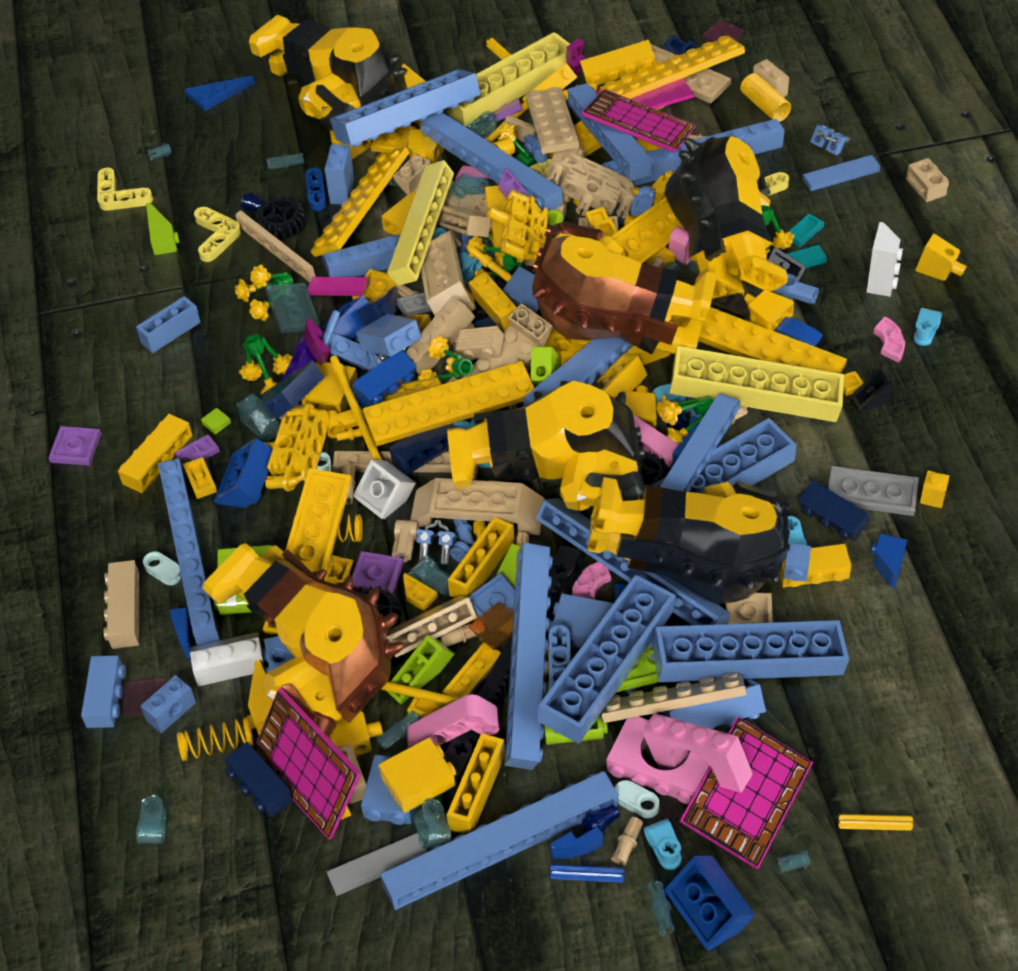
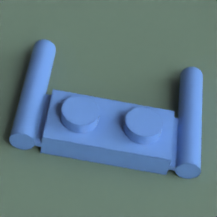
M334 310L322 338V341L330 349L329 355L337 356L342 361L362 369H367L368 371L375 368L368 355L369 352L363 351L359 343L333 334L340 316V312Z

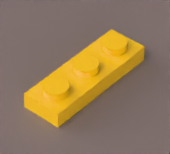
M482 643L442 693L458 698L473 695L489 675L501 652Z

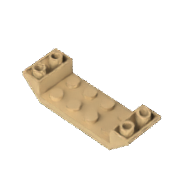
M415 154L393 176V179L406 195L412 191L416 193L425 166L430 165V160ZM451 181L443 204L444 206L460 207L487 216L484 193Z
M449 230L430 242L421 268L426 301L434 316L437 315L452 296L465 304L470 311L476 309L473 295L464 286L456 249L462 243L459 232Z
M521 303L508 317L510 326L503 333L504 339L499 357L492 356L490 359L479 358L473 365L474 369L469 375H464L462 378L522 361L525 368H527L531 364V347H544L553 326ZM453 377L447 383L456 381L457 379Z
M435 478L416 490L410 521H419V526L425 528L433 523V518L491 521L494 517H497L508 523H517L518 533L527 532L529 535H540L542 523L535 518L545 498L523 483L472 480L471 487L456 490L453 479Z

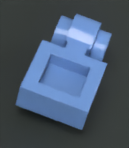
M530 134L524 136V149L534 157L537 163L546 162L548 153L542 154L538 139Z
M650 186L639 187L638 196H635L633 200L631 215L640 216L654 205L655 189H652Z

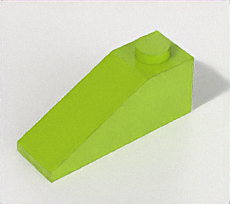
M146 203L150 240L154 255L177 252L176 244L180 243L178 232L173 231L172 224L151 203Z
M427 635L390 682L421 689L443 670L454 656V653L440 640ZM387 691L400 704L411 697Z

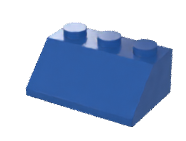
M363 295L345 303L338 310L340 316L333 332L334 335L337 334L353 341L358 338L356 332L365 326L356 310L369 303ZM330 318L320 327L323 331L322 336L325 333Z
M402 350L387 358L353 382L352 391L358 405L366 408L381 403L385 396L388 394L393 395L399 390V386L403 383L408 384L415 378L417 366Z
M255 438L233 452L213 502L246 508L253 503L256 504L262 496L260 492L267 479L269 471L267 466L273 449Z
M694 856L664 889L706 950L713 949L741 932L756 916L712 856Z

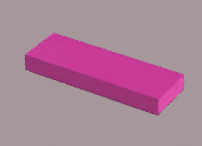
M312 277L307 292L308 295L362 296L367 287L368 280L367 277Z

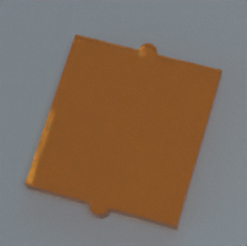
M498 602L469 625V629L478 636L479 641H484L492 650H495L512 636L514 613Z

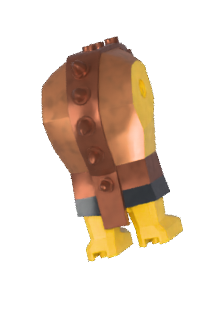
M560 222L554 226L547 225L544 235L547 236L544 248H539L537 260H535L532 272H535L532 291L533 297L537 299L543 319L550 323L555 331L565 338L573 340L620 338L650 354L655 349L675 354L677 346L697 348L702 322H705L706 313L711 305L717 274L705 271L694 285H689L677 280L678 270L644 264L623 256L624 249L609 235L603 237L600 229L583 227L568 222ZM672 317H687L680 326L670 322Z
M246 543L241 544L204 582L202 589L217 604H221L238 594L257 618L267 621L271 626L277 628V635L294 658L266 673L262 688L272 702L277 690L282 688L329 738L336 728V722L343 718L350 723L389 680L392 656L398 654L404 647L403 642L391 643L387 639L386 634L389 632V628L396 623L398 616L395 613H391L383 617L376 609L378 607L376 603L379 599V589L376 587L372 588L367 595H360L352 589L353 578L351 576L346 577L343 583H338V585L325 582L324 578L327 574L325 569L312 573L288 549L283 552L275 545L259 557Z

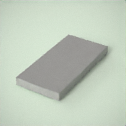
M831 466L828 489L860 509L914 516L919 477Z

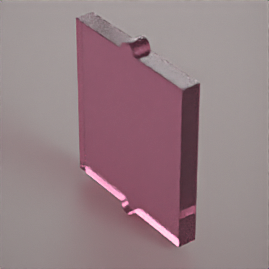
M720 20L705 32L702 38L714 42L722 36H730L737 40L744 34V30L734 26V24Z
M165 678L124 682V697L121 698L123 702V716L144 715L141 705L165 685Z

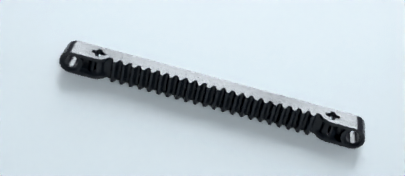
M564 544L559 547L549 570V576L552 580L547 597H550V607L546 618L550 619V612H553L555 602H558V598H561V590L568 589L582 566L584 551ZM512 634L477 695L494 704L498 712L500 711L499 704H504L503 697L508 696ZM472 729L454 738L443 757L446 763L451 762L456 771L454 776L455 786L452 787L454 789H458L473 754V749H475L481 735Z

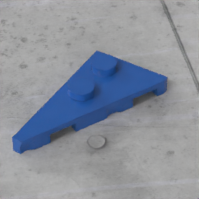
M251 75L186 88L185 94L206 111L255 84V79Z

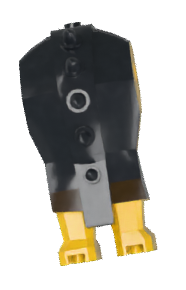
M603 477L599 497L595 500L592 512L587 551L601 553L607 550L617 555V557L627 560V568L669 576L699 596L716 604L737 602L749 598L769 580L774 583L780 580L779 572L784 557L787 556V551L790 550V544H788L790 534L788 529L789 502L784 501L778 493L770 489L753 486L742 481H736L733 486L728 482L708 485L704 488L702 494L646 485L643 497H638L637 500L623 501L618 481Z

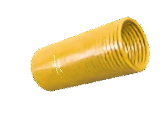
M753 73L744 78L740 91L772 120L778 119L779 122L788 116L791 110L790 102L758 74Z

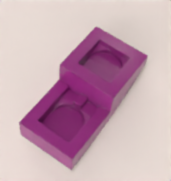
M580 38L568 45L566 49V63L576 76L583 72L580 61L587 59L582 55L584 41Z
M309 318L305 323L304 337L309 350L322 365L327 362L330 349L321 340L323 331Z

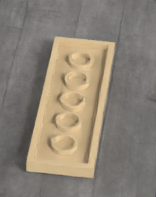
M651 44L656 63L669 60L675 55ZM708 68L684 77L694 97L710 104L731 85V78Z
M551 87L547 90H533L530 93H525L542 154L579 148V141L561 87Z
M736 672L724 674L723 678L705 677L700 679V682L692 684L689 681L676 684V687L672 688L659 686L653 688L651 692L634 691L629 696L621 698L619 695H614L602 711L603 723L745 696L747 694L742 674L737 675Z

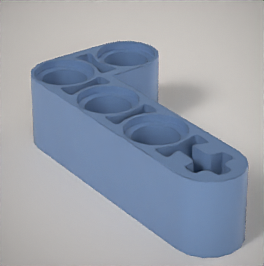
M555 625L549 631V690L570 663V632L564 625ZM557 639H562V646H557ZM558 658H561V659H564L565 661H563V662H556L555 660L558 659Z

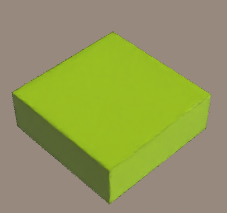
M218 408L201 419L202 424L214 434H217L231 423L230 418Z

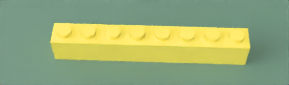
M445 160L427 165L423 171L387 271L397 286L414 282L418 279L454 175Z

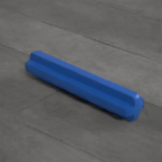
M552 864L550 866V878L622 883L624 881V868Z

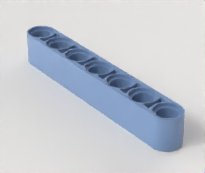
M722 393L717 395L660 487L684 492L691 490L738 413L740 407L739 399Z

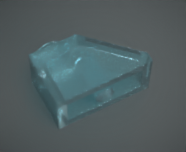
M252 393L237 403L240 420L264 441L268 442L278 434L280 424L264 405L263 401Z

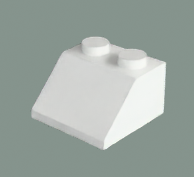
M371 460L353 497L381 519H385L407 501L416 482L386 460Z

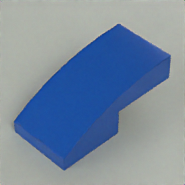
M785 317L775 330V332L812 346H816L823 336L822 333L813 327L789 317Z
M596 827L576 839L572 832H569L550 844L551 857L553 859H568L590 853L603 846V833Z

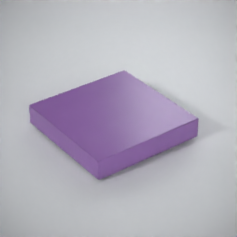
M60 426L48 457L51 463L90 466L102 434L101 430Z
M361 551L352 574V589L360 592L361 587L366 590L369 589L370 585L373 588H377L380 585L382 590L388 588L390 593H394L404 559Z

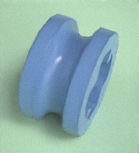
M457 541L450 550V555L456 561L461 562L471 548L466 543Z

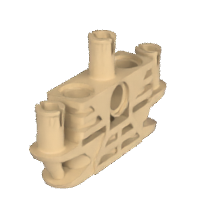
M566 153L562 156V160H556L549 164L551 172L547 179L549 181L554 180L553 183L558 185L560 178H564L560 187L562 188V194L579 201L576 212L580 214L581 209H583L581 216H585V212H588L590 207L595 209L604 207L606 213L611 215L617 202L620 203L617 215L620 217L621 213L624 212L622 218L629 216L635 195L632 192L634 184L628 178L573 153Z

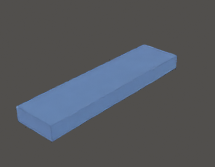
M873 155L803 174V181L809 190L813 191L880 172V165Z

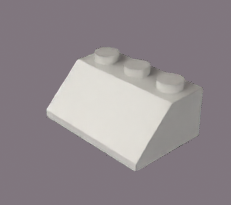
M879 222L872 249L867 293L891 297L892 289H896L898 284V277H895V275H899L901 263H897V260L901 261L903 248H899L900 239L884 222Z
M259 632L191 647V663L197 685L202 686L251 675L254 671L255 661L259 659L265 671Z

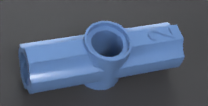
M787 274L788 281L785 285L772 291L785 298L797 299L809 304H814L819 294V288L797 282L796 277L792 274Z

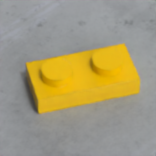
M203 457L183 464L196 499L217 492Z

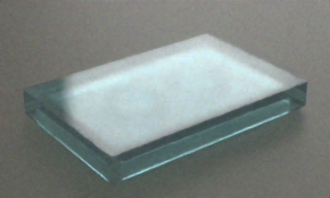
M305 283L266 287V293L281 333L304 331L306 320L309 318L320 328V323Z

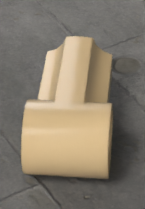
M396 520L393 557L403 558L404 562L411 560L414 543L417 541L418 536L416 530L420 529L419 521Z

